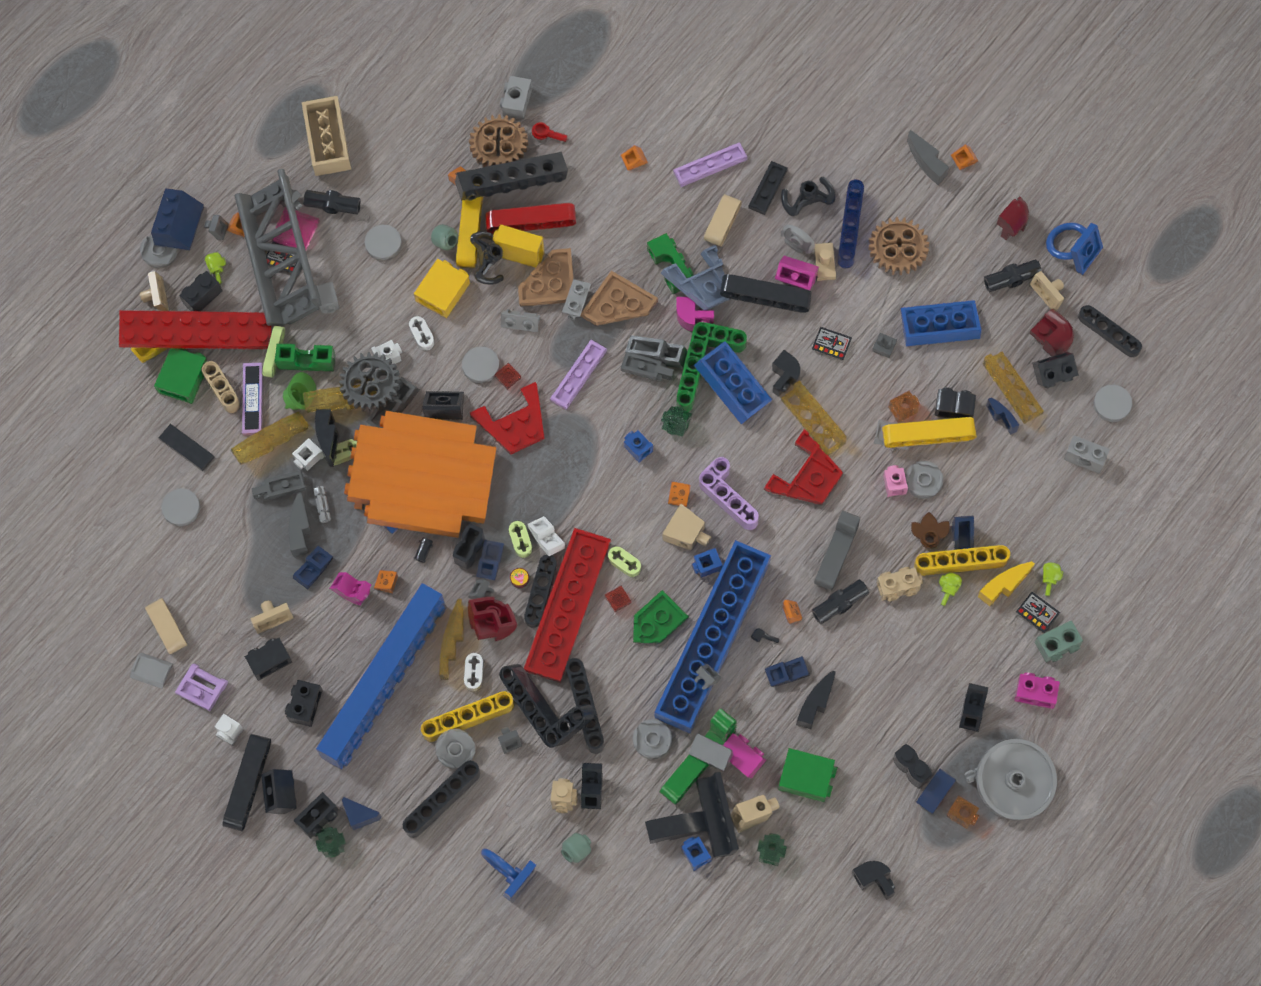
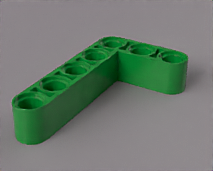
M699 322L694 326L676 398L677 409L680 412L687 413L692 410L701 377L697 369H690L689 367L695 365L701 358L706 356L708 347L716 348L725 341L734 352H743L747 347V335L744 331L706 322ZM700 331H703V332H705L706 334L703 335V336H701V335H698L697 333L700 332ZM722 335V336H724L725 338H724V339H717L716 336ZM736 339H740V340H742L743 342H742V343H735L734 341H735ZM696 348H700L702 351L694 352L693 350ZM692 382L694 385L688 387L685 383ZM682 399H687L690 402L687 404H683L680 401Z
M720 708L712 717L710 730L705 737L724 745L729 737L736 733L737 720ZM688 755L662 786L659 793L676 805L707 769L709 764Z

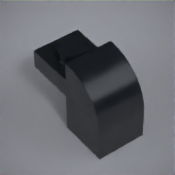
M783 350L772 363V371L781 376L773 385V393L778 397L782 392L786 393L791 384L797 387L800 379V364L798 360L786 350Z
M969 683L964 698L959 728L979 732L989 687Z
M582 763L581 809H601L603 787L602 763Z
M867 861L852 870V875L861 890L876 883L886 900L895 894V885L890 878H886V876L890 875L891 870L884 863Z

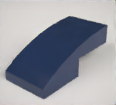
M989 398L986 407L994 421L1002 419L1010 435L1017 432L1019 423L1012 413L996 399Z
M490 540L484 541L476 577L496 580L504 543Z
M317 546L306 557V562L293 574V579L306 589H309L330 564L333 556L320 546Z
M803 656L765 668L771 687L810 676Z
M940 768L916 803L933 814L956 779Z

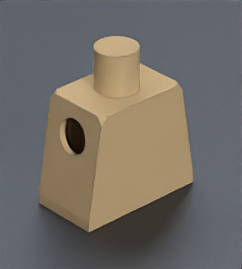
M682 504L679 505L662 534L663 541L692 550L697 542L706 547L711 540V536L703 532L705 522Z
M764 795L736 804L731 812V818L737 832H743L767 821L772 811L779 809V803L775 797L767 800Z

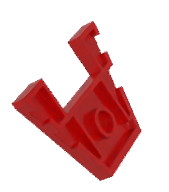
M536 382L521 388V393L528 406L493 422L485 406L470 412L471 418L482 429L487 431L510 455L545 439Z
M804 429L795 441V446L809 453L810 456L791 484L773 474L765 485L764 490L823 505L842 477L843 472L824 453L820 445L810 437L807 430Z

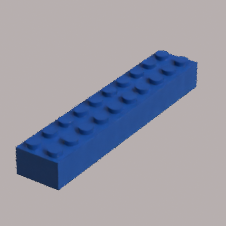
M735 540L654 712L655 719L691 734L713 687L711 685L703 690L702 687L705 685V681L701 679L699 682H695V678L698 676L696 671L700 666L708 664L719 674L767 571L771 555Z
M423 583L420 585L317 746L316 750L322 759L341 770L350 763L352 759L351 754L354 749L357 750L363 741L361 738L365 732L368 733L371 730L373 719L381 714L384 708L383 704L386 699L389 700L393 695V688L396 683L402 681L406 667L412 665L417 650H421L425 644V637L428 633L431 634L433 632L437 618H441L445 613L446 605L441 593Z

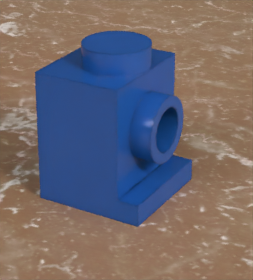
M639 430L635 433L631 431L625 436L624 447L638 463L653 452V444Z
M716 548L695 555L694 563H692L694 573H699L701 578L715 572H720L723 567ZM704 564H709V565H710V566L705 567V568L703 567Z
M691 837L683 842L684 845L681 846L682 851L693 871L711 862V856L700 837L696 839ZM694 850L699 852V855L696 857L691 854Z

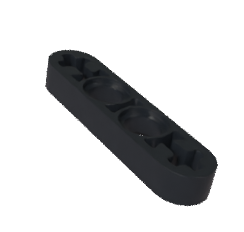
M1085 305L1080 309L1078 318L1081 323L1125 355L1137 357L1140 354L1142 344L1137 338L1094 307ZM1085 313H1091L1090 316L1084 317ZM1099 322H1105L1108 328L1105 330H1101L1098 328L1097 324ZM1120 333L1123 339L1116 341L1112 335ZM1133 345H1135V346H1136V349H1133V350L1131 351V350L1129 349L1130 346L1132 347Z
M543 555L538 563L524 614L525 623L531 628L539 626L548 601L557 568L556 559L552 555ZM550 560L552 565H549L547 574L545 573L544 563ZM542 577L547 578L549 581L544 587L538 585V580ZM537 595L542 596L544 599L539 605L533 603V598ZM533 608L537 609L536 618H538V620L534 619L533 622H530V618L528 617H532L534 612Z

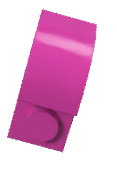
M676 297L677 320L684 329L693 332L694 326L699 322L714 324V311H695V302L689 297Z
M339 572L329 589L342 598L361 606L362 602L368 597L372 585L367 581H358L347 572Z

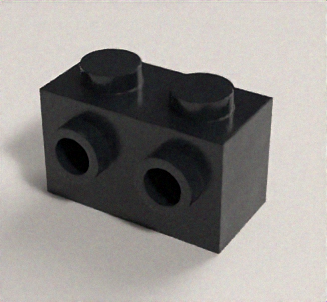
M205 271L203 274H199L190 286H186L179 296L182 303L190 311H202L223 290L220 283L208 271Z
M1070 352L1061 353L1032 363L1037 384L1045 388L1055 386L1056 382L1072 381L1073 377L1079 376L1074 354Z
M280 638L270 639L264 646L259 649L254 648L248 652V655L244 656L258 681L293 663Z
M297 680L296 685H293L291 689V702L285 708V715L289 722L312 727L323 692L321 685Z
M272 769L261 774L265 813L286 814L297 809L292 770Z
M322 792L293 821L311 839L313 836L317 837L323 831V826L327 822L331 823L336 819L339 809Z

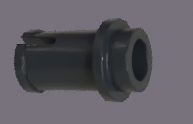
M422 537L419 540L420 544L413 559L425 563L430 548H433V541Z

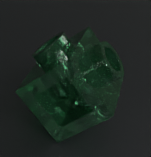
M671 406L662 415V429L671 435L683 437L688 430L692 413L684 411L681 407Z
M327 827L317 834L319 840L315 841L318 852H322L325 858H333L345 852L343 847L346 844L343 832L339 833L337 828ZM333 839L331 843H326V841Z
M769 833V835L764 836V840H759L757 851L760 852L759 862L779 866L780 857L785 858L787 846H784V839H781L780 835Z

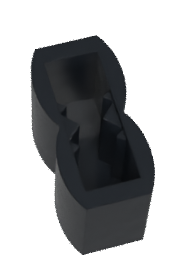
M948 387L938 389L934 415L943 418H973L976 395L967 390L956 392Z
M469 524L464 529L462 540L455 546L453 551V559L456 565L465 569H469L473 565L476 553L482 548L485 541L482 528Z
M905 744L895 752L893 757L895 765L899 770L906 773L912 785L920 788L930 780L932 776L930 767L918 758L916 751L911 746Z

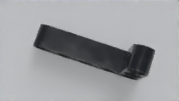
M512 664L501 668L499 672L501 681L547 747L553 748L567 743L594 718V709L590 705L584 704L571 708L563 717L558 719L520 664Z

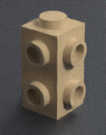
M910 567L901 568L898 570L899 572L882 573L876 582L882 601H894L903 595L907 597L916 595L920 590L921 584H923L921 574L917 573L916 568L910 569Z
M560 778L558 781H553L551 792L552 809H556L558 813L572 811L573 805L577 806V789H574L573 783L568 779Z

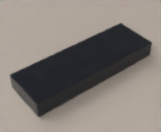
M773 161L770 162L748 205V209L763 215L766 214L788 171V167Z
M171 423L158 437L160 441L202 472L215 458L212 453Z

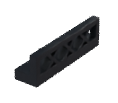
M715 772L711 777L697 779L695 782L713 858L733 855L739 850L721 772Z

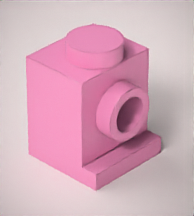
M897 465L889 466L887 470H884L883 475L887 497L907 494L908 485L904 468H899Z

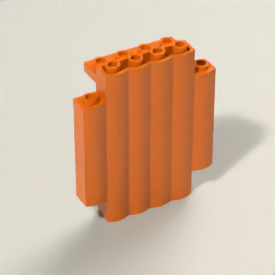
M386 411L385 416L381 415L379 427L383 428L360 425L359 430L355 429L354 441H357L356 448L352 447L351 459H354L353 466L349 465L347 476L351 477L350 484L346 483L344 494L348 495V502L355 503L354 509L362 510V505L366 504L364 516L367 517V523L455 538L459 537L462 520L484 524L496 447L474 444L477 426Z

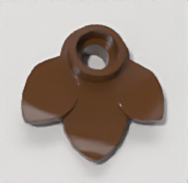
M930 512L925 514L921 523H911L912 534L920 539L922 546L927 549L937 547L939 541L948 535L950 529L949 521L938 523ZM932 538L933 542L929 543L926 539Z

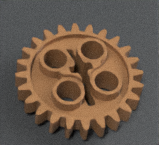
M500 114L497 119L491 115V120L485 117V123L479 121V128L473 127L474 133H470L471 139H469V144L471 145L469 146L470 152H472L473 158H476L477 163L482 162L483 167L487 164L493 166L524 158L523 152H527L528 140L526 139L528 137L527 133H525V128L521 127V123H515V118L509 121L508 115L504 119H501ZM498 129H501V130H500V139H501V140H500V156H497V144H498L497 130H498ZM506 149L511 150L510 152H504Z
M896 217L895 222L889 218L888 224L882 221L881 227L876 226L875 231H872V237L869 239L870 257H875L873 263L880 262L878 268L880 269L884 266L885 272L891 269L892 275L896 271H899V274L902 275L903 270L909 274L910 268L916 271L917 265L921 267L922 261H926V255L929 252L928 235H923L924 229L918 230L919 224L913 226V220L906 223V218H903L902 222L899 221L898 217ZM908 235L911 239H906L903 236ZM890 236L893 239L887 240L885 237ZM906 252H910V253H912L913 255H912V256H907L905 253H906ZM887 253H892V254H894V256H893V257H889V256H887L886 254H887Z

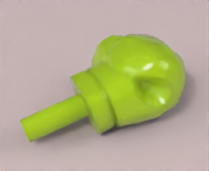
M218 252L206 255L205 262L210 274H215L216 280L221 284L222 281L219 273L223 272L222 267L226 265L225 257H221V254Z
M1048 562L1043 565V583H1047L1045 596H1050L1051 586L1056 585L1057 581L1063 577V571H1061L1059 564Z
M949 572L946 575H942L939 580V584L942 587L941 591L945 593L941 602L942 606L946 605L949 596L954 597L962 584V578L955 573Z

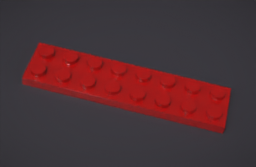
M119 310V347L268 349L271 338V326L267 325L264 312Z
M574 528L524 666L526 672L561 683L566 670V664L571 656L611 539Z

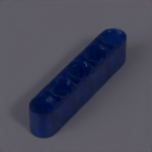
M858 179L851 180L847 187L838 253V264L842 268H850L854 264L864 193V184ZM849 206H856L857 208L852 209ZM853 222L855 225H848L847 223ZM845 239H851L853 241L846 242ZM848 255L851 258L845 259L842 256Z

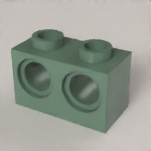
M1071 620L1038 636L1034 643L1047 663L1051 660L1052 662L1060 660L1063 654L1067 652L1072 654L1078 651L1083 639ZM1064 636H1070L1073 642H1066ZM1052 644L1056 650L1050 651L1046 645Z

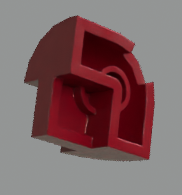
M1020 196L1017 200L1013 199L998 217L997 225L1003 228L1001 237L1005 240L1010 236L1015 237L1020 230L1024 232L1027 226L1029 208Z
M1054 308L1049 310L1030 330V334L1043 345L1042 349L1051 357L1065 353L1073 343V327Z
M482 597L468 601L470 627L475 630L478 640L494 637L495 641H499L510 636L515 631L517 622L508 603L504 604L502 601L494 599L495 597Z

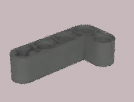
M842 510L814 584L831 591L833 590L858 530L861 517Z

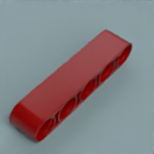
M572 203L492 210L485 214L487 232L492 234L499 230L500 225L521 231L570 227L576 224L575 205Z

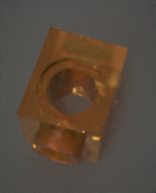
M909 390L890 400L888 408L899 423L918 413L920 403L918 398L912 395ZM906 403V404H908L910 407H909V408H903V407L901 406V404Z
M958 795L946 817L967 829L970 824L974 826L980 816L977 814L979 808ZM965 809L969 812L970 816L962 817L959 811Z

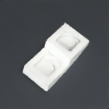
M544 516L528 524L532 535L548 556L565 549V543L555 533L554 526Z

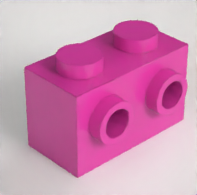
M784 255L779 262L775 279L802 289L811 290L815 283L819 266Z
M1028 672L1020 674L1014 701L1054 709L1060 681H1055V678L1048 676L1043 678L1035 677V674Z
M733 733L723 745L733 751L730 763L748 778L752 779L766 762V759L762 757L764 753L756 746L754 748L749 746V740L742 734L737 736Z

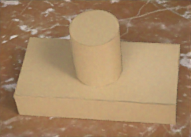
M833 243L815 244V264L819 266L817 281L836 280Z
M155 271L148 273L151 289L140 292L141 300L144 303L153 300L154 307L159 311H169L163 277Z
M1042 271L1035 274L1030 282L1031 287L1050 309L1054 308L1057 310L1064 300V297L1059 293L1064 288L1063 282L1060 279L1050 282Z
M265 601L261 604L262 614L250 618L257 634L294 619L287 603L274 608L271 601Z

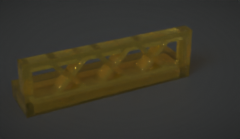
M1003 352L992 356L990 353L984 357L983 366L1024 424L1044 413V410ZM1001 358L1005 364L1004 369L999 366L996 360ZM1006 374L1014 377V384L1011 383ZM1016 389L1024 391L1026 394L1025 399H1022ZM1027 404L1034 406L1037 411L1032 413Z
M800 380L793 385V390L783 396L781 401L807 430L810 436L820 445L825 454L829 456L846 444L847 436ZM796 395L800 400V405H791L788 399ZM801 410L809 411L812 414L811 420L803 419L800 416ZM812 425H821L823 427V434L815 433L812 430ZM824 438L833 439L836 444L828 449L824 444Z

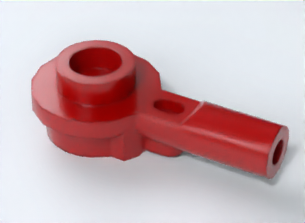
M543 122L536 123L532 127L531 132L532 136L537 140H544L549 137L566 142L568 136L550 130V127Z

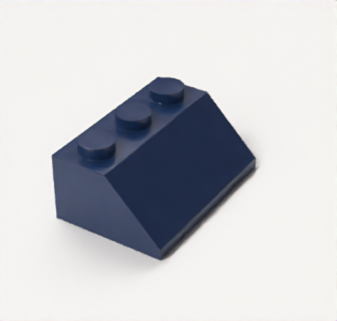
M165 188L151 230L154 245L190 250L204 204L182 190Z

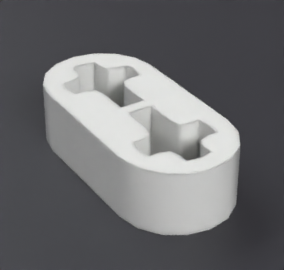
M413 317L409 321V327L418 347L424 351L430 350L434 346V339L430 329L422 317ZM415 323H418L421 326L422 331H419L418 328L415 327ZM422 336H425L429 342L428 344L423 342Z
M477 653L469 654L465 660L464 683L470 691L479 690L483 683L484 663L481 655ZM474 658L477 659V662H480L476 664V670H473L472 664L469 663L473 662ZM472 674H475L476 681H479L475 683V686H471V683L468 682L472 680Z

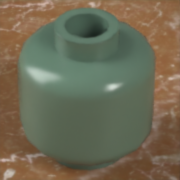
M441 224L432 231L431 241L440 249L452 250L458 243V233L454 228Z
M574 833L562 843L561 853L568 862L579 863L591 853V841L585 834Z

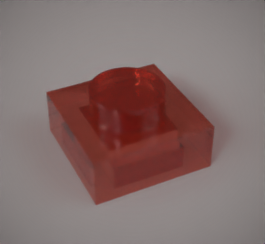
M507 363L494 374L495 378L507 390L521 379V375L510 363Z
M622 586L605 594V598L614 613L631 604V600Z

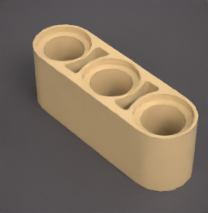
M726 194L723 195L704 235L705 241L722 247L740 210L741 200Z
M206 362L202 367V372L209 386L226 412H237L240 408V402L228 380L215 362ZM210 371H216L214 374L208 375ZM220 385H225L223 389H217ZM234 400L232 404H226L227 401Z
M163 598L145 607L170 655L187 646Z

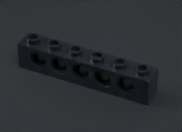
M562 152L458 172L455 184L461 201H471L478 197H490L497 193H509L512 190H525L536 185L543 186L551 182H562L566 180L568 168Z

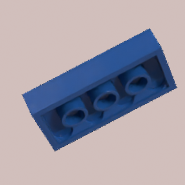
M975 300L901 308L906 347L974 340L981 337V326Z
M726 341L694 365L740 424H743L772 401L771 397Z

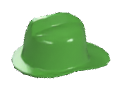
M299 372L293 376L288 387L283 392V400L286 404L285 409L306 410L309 408L317 392L316 384L310 375Z

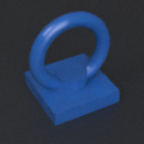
M1078 223L1061 224L1049 233L1046 240L1047 250L1053 257L1061 260L1073 259L1076 271L1082 275L1103 249L1098 226L1090 223L1087 229ZM1076 230L1082 234L1072 247L1071 252H1060L1055 249L1054 239L1061 232Z
M487 848L481 850L482 857L507 878L505 881L510 886L503 896L510 901L533 872L536 864L530 860L523 870L518 867L514 869L493 851Z

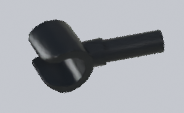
M760 628L755 629L751 635V638L756 642H760L762 638L775 643H779L780 640L766 634Z

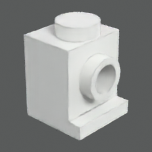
M392 340L376 348L375 346L371 348L373 356L378 352L379 358L384 354L386 360L391 358L392 364L401 361L400 354L402 350L399 344H394Z
M309 438L292 453L295 459L293 462L300 470L304 468L308 471L320 459L324 458L322 450Z
M225 714L222 715L215 725L218 731L216 736L232 746L244 730L238 722Z

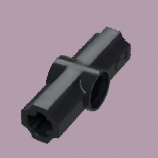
M306 190L303 204L305 207L322 209L329 214L344 212L358 215L361 208V199L344 196L334 190H328L326 193Z
M1036 259L1020 265H1007L999 272L984 276L985 287L989 293L1005 287L1015 288L1024 281L1034 278L1035 274L1042 271L1041 265Z
M859 579L845 589H839L832 593L828 600L813 608L811 612L816 621L823 624L835 615H841L848 611L854 603L867 596L869 590L866 584Z

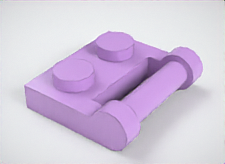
M193 663L175 693L210 712L221 692L226 688L228 681L205 672ZM196 675L214 684L216 687L212 690L193 680V677Z

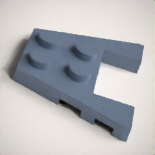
M716 245L703 250L701 256L710 267L707 270L687 279L675 263L664 268L661 272L666 279L704 311L730 300L720 295L722 276L725 274L722 268V259H719L717 255L718 249Z

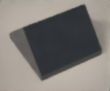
M426 391L422 405L424 417L439 420H463L464 392Z

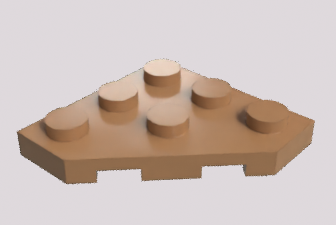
M571 248L552 250L547 255L548 257L530 273L525 282L518 286L520 307L566 302L573 282Z
M610 271L582 311L581 317L598 326L647 316L658 302V297L615 272Z

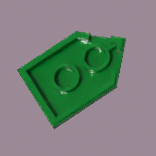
M661 590L634 615L633 643H662L689 616Z

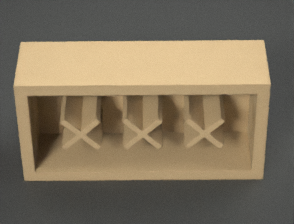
M338 96L302 102L315 176L351 170Z

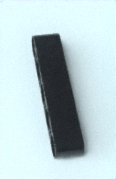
M725 274L722 276L720 295L729 299L799 313L809 312L812 292L802 288Z
M572 658L567 662L566 670L575 705L580 706L583 702H588L594 709V718L591 721H594L596 724L592 728H587L586 726L582 728L588 751L598 754L604 749L602 730L584 664L580 659ZM577 665L580 667L578 672L570 671L572 666ZM584 684L586 687L584 690L578 691L575 689V686ZM593 739H598L601 743L599 746L593 747L590 745V742Z
M255 734L250 735L224 814L223 827L238 831L245 829L261 774L269 754L271 738Z
M470 760L463 763L405 818L402 825L407 836L415 838L422 834L480 778L481 773L476 762ZM469 768L476 769L473 775H467L466 771ZM456 781L462 783L458 789L451 788V785ZM440 795L447 796V800L444 803L437 802V798ZM425 809L432 810V814L429 817L422 816V812ZM411 823L418 824L414 831L407 830L408 825Z

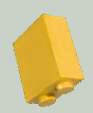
M500 225L499 230L494 232L493 241L502 248L503 259L534 268L542 262L545 254L542 236Z
M437 259L414 292L415 301L447 318L469 286V275L462 269L454 268L448 261Z

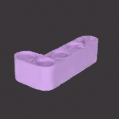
M718 457L700 474V489L744 529L753 530L758 525V512L724 482L730 472V463L726 458ZM718 466H724L726 469L724 471H719L716 468ZM711 479L713 482L706 484L703 480ZM719 491L726 492V495L721 497L718 496L717 493ZM739 504L741 507L739 509H733L731 505Z

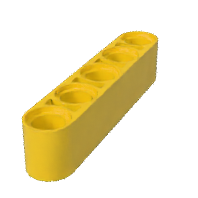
M478 197L471 201H462L456 254L457 267H476L478 250L471 244L470 237L473 233L480 232L483 197Z
M972 417L898 423L882 427L884 446L887 448L961 442L977 438L975 422Z
M1004 545L922 553L917 556L914 568L922 576L1002 568L1008 563L1010 550ZM996 554H1003L1005 559H998ZM977 556H984L986 561H979ZM961 557L967 562L963 564L958 562L957 559ZM938 560H945L947 565H940ZM919 562H926L928 567H921Z
M502 691L426 720L421 725L422 735L425 740L434 742L447 730H465L507 714L514 708L513 697L509 692ZM502 699L510 700L508 705H500ZM484 706L491 707L488 713L481 712V709ZM464 714H473L470 720L463 719ZM448 720L454 721L451 727H445L444 723ZM429 727H434L436 730L433 734L425 733Z

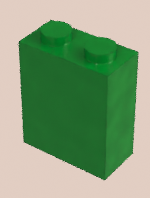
M170 348L154 384L157 393L192 404L204 378L202 367L208 362L206 357L201 353H190L185 348Z
M788 748L778 790L825 802L826 797L830 798L833 786L829 785L830 779H835L838 768L834 766L835 760Z

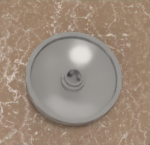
M1010 739L994 745L983 755L978 765L976 782L981 799L992 812L1006 819L1024 820L1040 814L1051 803L1056 792L1057 774L1051 758L1041 747L1027 740Z

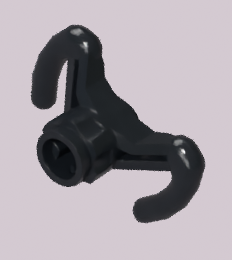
M825 177L819 178L820 183L828 191L827 195L818 190L817 184L813 181H805L801 184L799 197L793 207L788 202V190L782 189V206L790 216H797L802 207L816 202L831 205L836 200L834 187Z
M485 231L476 232L470 237L471 244L477 248L479 254V268L475 272V279L482 284H497L504 280L503 275L493 278H486L484 275L493 264L502 259L503 250L497 244L488 245L481 240V238L493 241L494 234Z

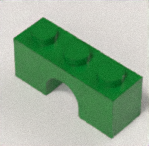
M667 233L647 242V251L655 265L661 262H669L672 265L676 263L687 279L694 276L691 268H687L684 264L685 259L682 253L677 252L674 239L669 238ZM664 277L673 295L681 291Z
M276 344L275 363L278 370L334 372L336 354L331 345H314L313 350H301L295 344Z

